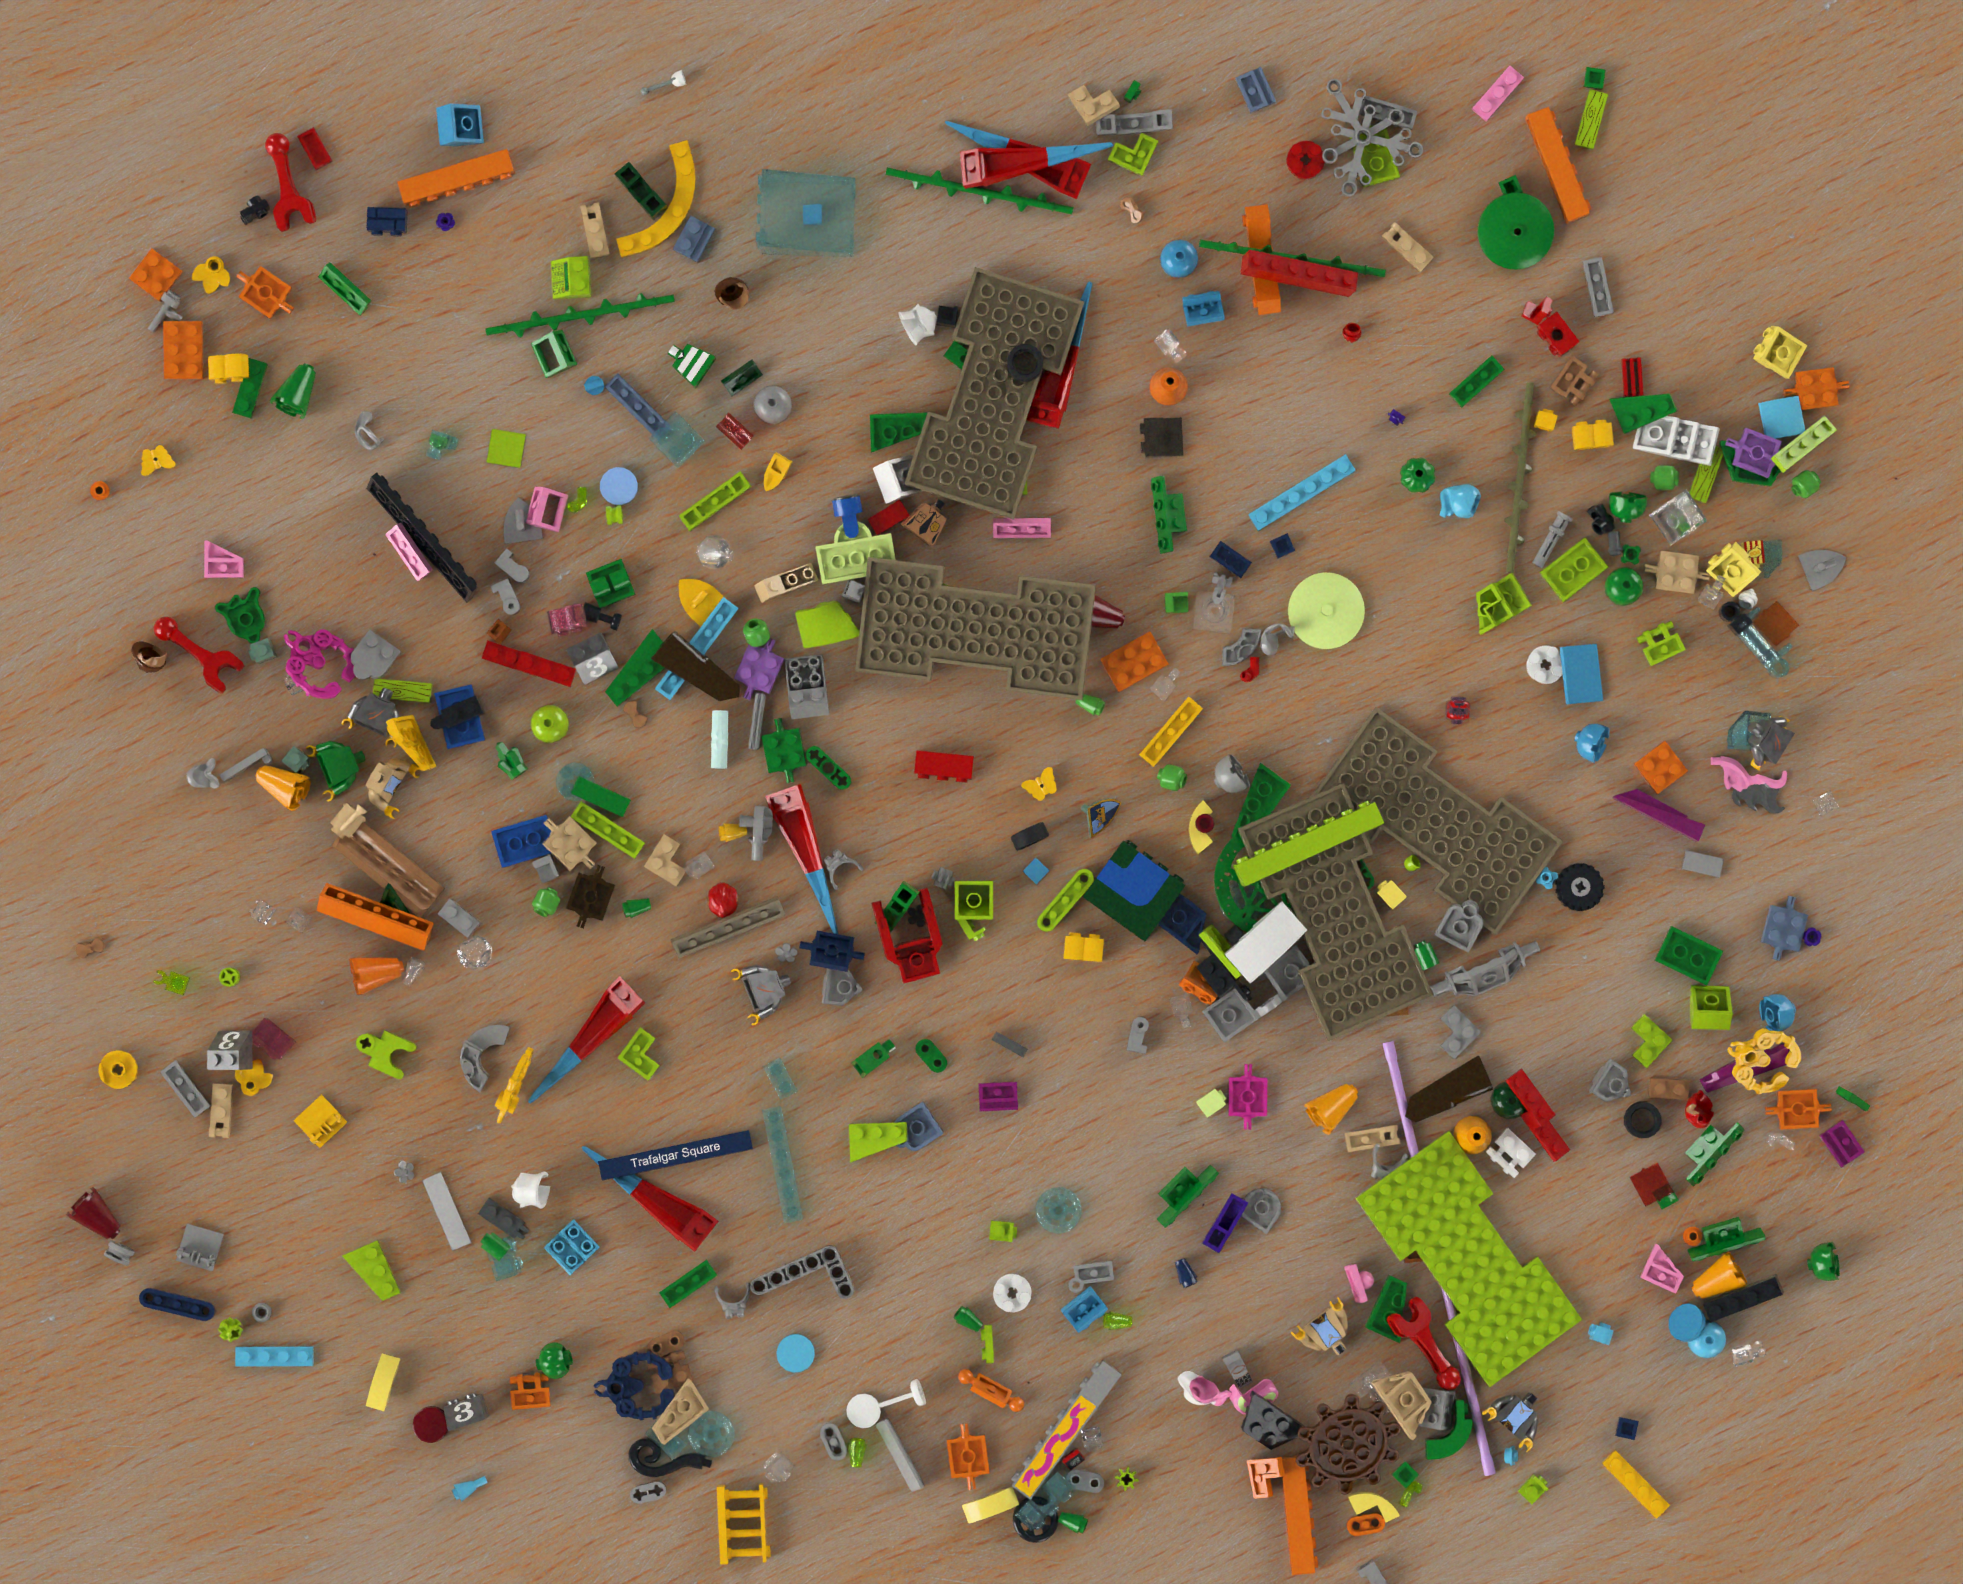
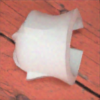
M919 304L910 311L898 312L901 323L915 346L924 337L934 336L933 331L935 330L937 320L935 312L925 307H920Z
M547 1172L538 1174L520 1173L514 1184L511 1185L513 1189L512 1196L517 1203H520V1208L529 1205L540 1209L545 1207L550 1186L539 1185L541 1178L548 1177Z

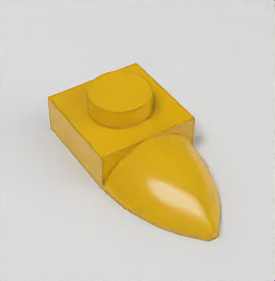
M777 452L774 453L764 474L765 491L775 488L785 478L792 464L791 460Z

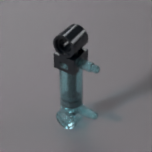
M1731 601L1721 605L1718 611L1719 617L1723 621L1731 622L1727 627L1735 636H1738L1768 670L1769 675L1773 678H1781L1787 675L1790 669L1789 664L1782 657L1789 652L1792 645L1788 643L1776 652L1752 624V620L1761 612V609L1756 607L1746 615L1745 612L1740 614V607L1735 602ZM1726 607H1731L1734 610L1732 617L1725 614ZM1776 663L1781 664L1783 667V671L1780 674L1774 670Z

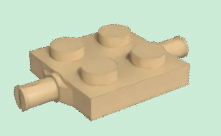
M1660 551L1657 565L1645 564L1646 568L1652 569H1644V572L1655 573V589L1694 594L1695 584L1698 579L1708 581L1710 577L1702 576H1710L1708 572L1699 571V556Z
M570 816L557 826L550 818L543 823L551 832L542 844L569 871L580 862H583L589 869L595 865L587 855L596 845V842Z

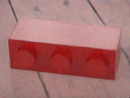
M916 750L914 774H918V778L921 779L937 776V780L948 781V778H956V782L967 783L968 780H972L974 756Z

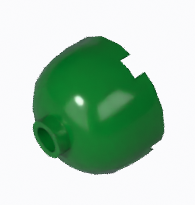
M1622 492L1610 493L1609 509L1615 517L1620 518V522L1631 523L1632 519H1638L1645 512L1647 506L1646 495L1629 492V494H1622Z
M1617 568L1606 578L1604 585L1605 594L1617 605H1631L1642 595V578L1639 573L1631 568Z
M1833 1242L1817 1245L1811 1252V1258L1807 1259L1808 1269L1812 1270L1814 1275L1823 1281L1839 1280L1837 1277L1840 1276L1838 1255L1833 1253V1250L1836 1249Z

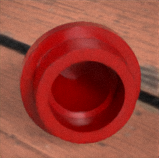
M1356 323L1346 324L1342 331L1344 339L1351 343L1357 341L1362 334L1360 326Z

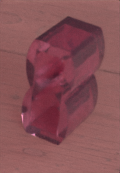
M573 604L547 612L551 634H557L558 637L569 635V631L571 633L582 632V628L587 626L583 604Z
M264 1017L252 1032V1042L259 1048L263 1046L267 1050L266 1054L273 1060H276V1058L282 1060L296 1043L292 1037L267 1017Z

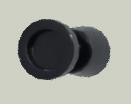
M585 602L580 620L597 623L600 620L609 623L610 628L617 631L622 615L615 613L612 617L603 614L600 608Z

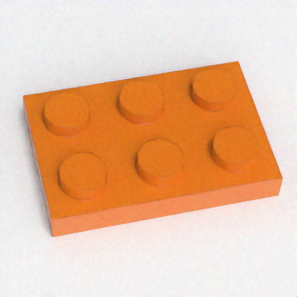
M163 321L164 379H203V321Z
M1151 631L1100 659L1118 693L1169 665Z

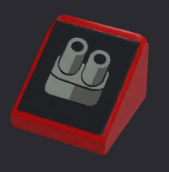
M1075 1448L1062 1458V1462L1069 1470L1074 1469L1085 1460L1078 1448Z

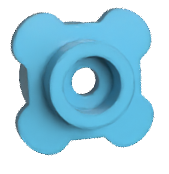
M1545 867L1537 877L1536 883L1544 885L1546 889H1551L1558 878V874L1551 872L1548 867Z
M1515 1446L1505 1448L1504 1460L1510 1466L1515 1465V1462L1518 1461V1450H1515Z

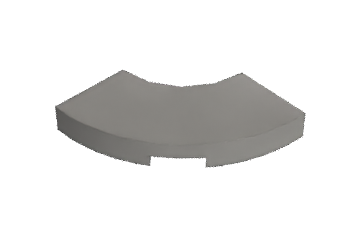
M1242 629L1241 637L1236 643L1223 647L1222 666H1232L1247 659L1257 648L1262 629Z
M505 1025L487 1026L476 1031L467 1041L483 1049V1053L489 1046L496 1044L505 1045L510 1027Z
M465 1040L461 1049L460 1064L468 1083L475 1090L481 1092L490 1077V1074L484 1070L481 1064L480 1056L483 1049Z

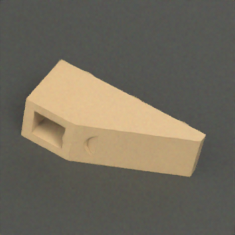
M812 563L764 579L754 586L761 603L812 584L818 581V577Z

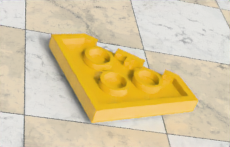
M414 715L396 717L386 721L388 725L387 731L390 736H393V739L423 771L437 767Z

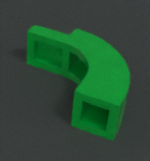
M906 881L902 882L883 910L890 933L920 893Z
M1455 1399V1424L1451 1432L1441 1438L1425 1439L1427 1460L1449 1457L1459 1451L1468 1440L1472 1430V1419L1465 1418V1415H1468V1405L1464 1403L1463 1399Z

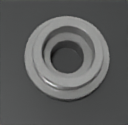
M258 1303L252 1310L253 1318L258 1322L267 1321L272 1314L270 1306L266 1303ZM260 1309L265 1310L266 1313L264 1316H261L259 1314Z

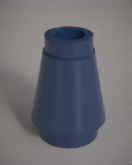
M1185 1258L1175 1262L1179 1282L1183 1288L1198 1282L1196 1279L1197 1275Z

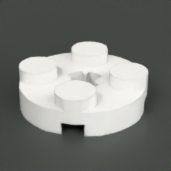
M1540 646L1534 649L1526 662L1529 676L1541 684H1551L1557 681L1563 675L1560 651L1556 647ZM1546 659L1547 662L1551 663L1549 670L1541 668L1542 660Z
M1017 1274L1002 1276L994 1286L993 1297L995 1303L1006 1312L1023 1310L1031 1300L1029 1282ZM1009 1288L1017 1289L1016 1298H1009L1007 1296Z

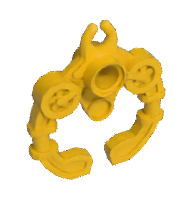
M1762 1028L1748 1041L1731 1042L1732 1047L1737 1046L1735 1052H1733L1731 1047L1727 1049L1729 1054L1735 1057L1736 1065L1732 1070L1733 1077L1739 1083H1742L1747 1090L1752 1089L1759 1095L1783 1088L1790 1079L1786 1074L1779 1071L1770 1082L1761 1081L1757 1084L1753 1078L1752 1067L1768 1066L1771 1060L1764 1050L1769 1049L1774 1042L1776 1044L1783 1042L1784 1046L1790 1050L1785 1057L1786 1065L1791 1068H1797L1801 1061V1051L1795 1042L1794 1036H1786L1782 1031H1769Z
M528 1047L525 1054L523 1053L513 1075L509 1079L505 1091L502 1090L495 1104L497 1109L500 1110L497 1123L503 1121L506 1112L513 1114L520 1098L517 1096L523 1084L522 1080L526 1076L528 1067L531 1064L533 1048Z

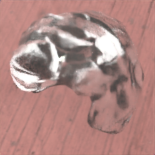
M474 936L458 945L457 957L464 967L477 969L486 967L491 963L493 951L485 937Z

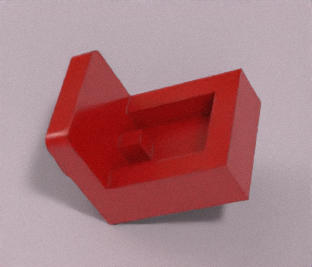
M1546 296L1539 305L1527 301L1522 317L1538 325L1544 318L1550 316L1553 300Z

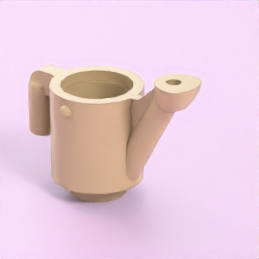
M344 803L343 808L330 822L333 825L331 830L342 839L345 836L350 838L363 822H366V817L362 814H365L367 811L359 804L357 808H354L350 804Z

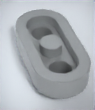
M834 1423L824 1424L820 1430V1436L828 1455L833 1460L843 1459L847 1454V1447L838 1426ZM828 1429L833 1430L834 1433L832 1436H828L826 1434V1431ZM840 1447L841 1452L838 1454L835 1453L834 1448Z
M1072 1469L1066 1475V1483L1072 1489L1097 1493L1104 1487L1103 1477L1098 1473ZM1074 1476L1079 1477L1077 1483L1072 1482ZM1097 1480L1098 1485L1093 1487L1091 1481Z

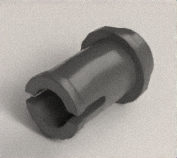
M1620 531L1608 532L1609 549L1607 551L1610 552V556L1621 555L1623 548L1620 545Z

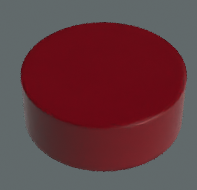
M1208 814L1198 816L1195 821L1196 829L1201 833H1209L1215 825L1213 817Z

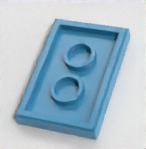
M1597 644L1560 647L1566 705L1603 701Z

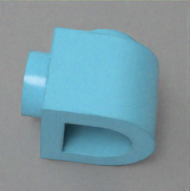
M1600 1322L1599 1326L1595 1324L1590 1325L1588 1335H1590L1589 1339L1609 1345L1614 1331L1610 1330V1325Z

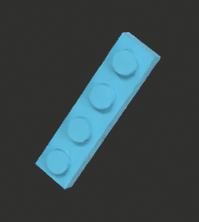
M314 1346L235 1347V1367L314 1366Z

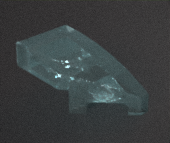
M1781 540L1763 541L1765 563L1763 564L1764 578H1769L1770 574L1781 564Z

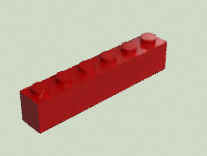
M1248 250L1242 256L1241 275L1350 297L1357 289L1358 272L1255 250Z

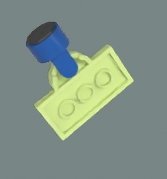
M858 494L833 498L834 516H842L843 524L835 533L834 543L815 546L822 584L866 577L868 557L896 560L891 533L872 536L869 528L857 521L856 513L863 512L861 498Z

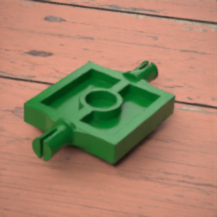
M782 718L774 719L776 731L761 736L768 772H785L786 783H790V781L792 783L795 782L792 771L796 768L807 766L800 728L784 729Z

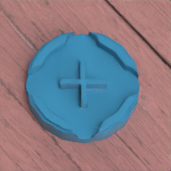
M1690 1303L1682 1304L1671 1313L1668 1327L1672 1336L1677 1340L1692 1342L1704 1330L1706 1318L1703 1311L1696 1305Z

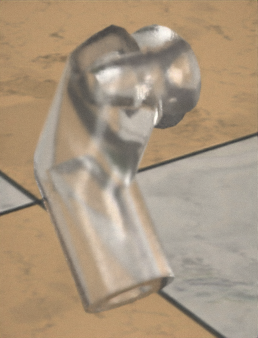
M1771 1132L1765 1139V1142L1770 1146H1774L1778 1142L1788 1150H1792L1795 1147V1142L1784 1134Z

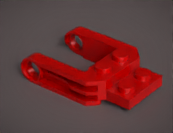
M928 888L918 891L920 892L919 898L929 936L898 943L896 946H893L881 900L871 903L885 957L887 960L898 965L903 984L940 974L936 954L943 943Z

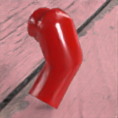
M1250 657V667L1240 674L1242 681L1246 683L1251 682L1259 675L1260 657Z

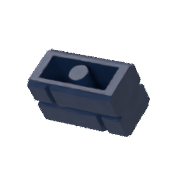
M368 207L367 231L371 232L373 236H383V233H390V236L401 237L402 233H407L408 211L406 208Z

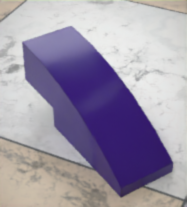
M1231 1193L1202 1244L1220 1253L1248 1202Z

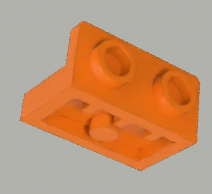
M1193 961L1179 986L1187 993L1197 996L1201 1002L1211 1005L1217 998V994L1197 969L1199 963Z

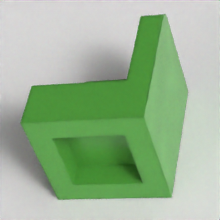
M1188 592L1165 593L1166 614L1188 612Z

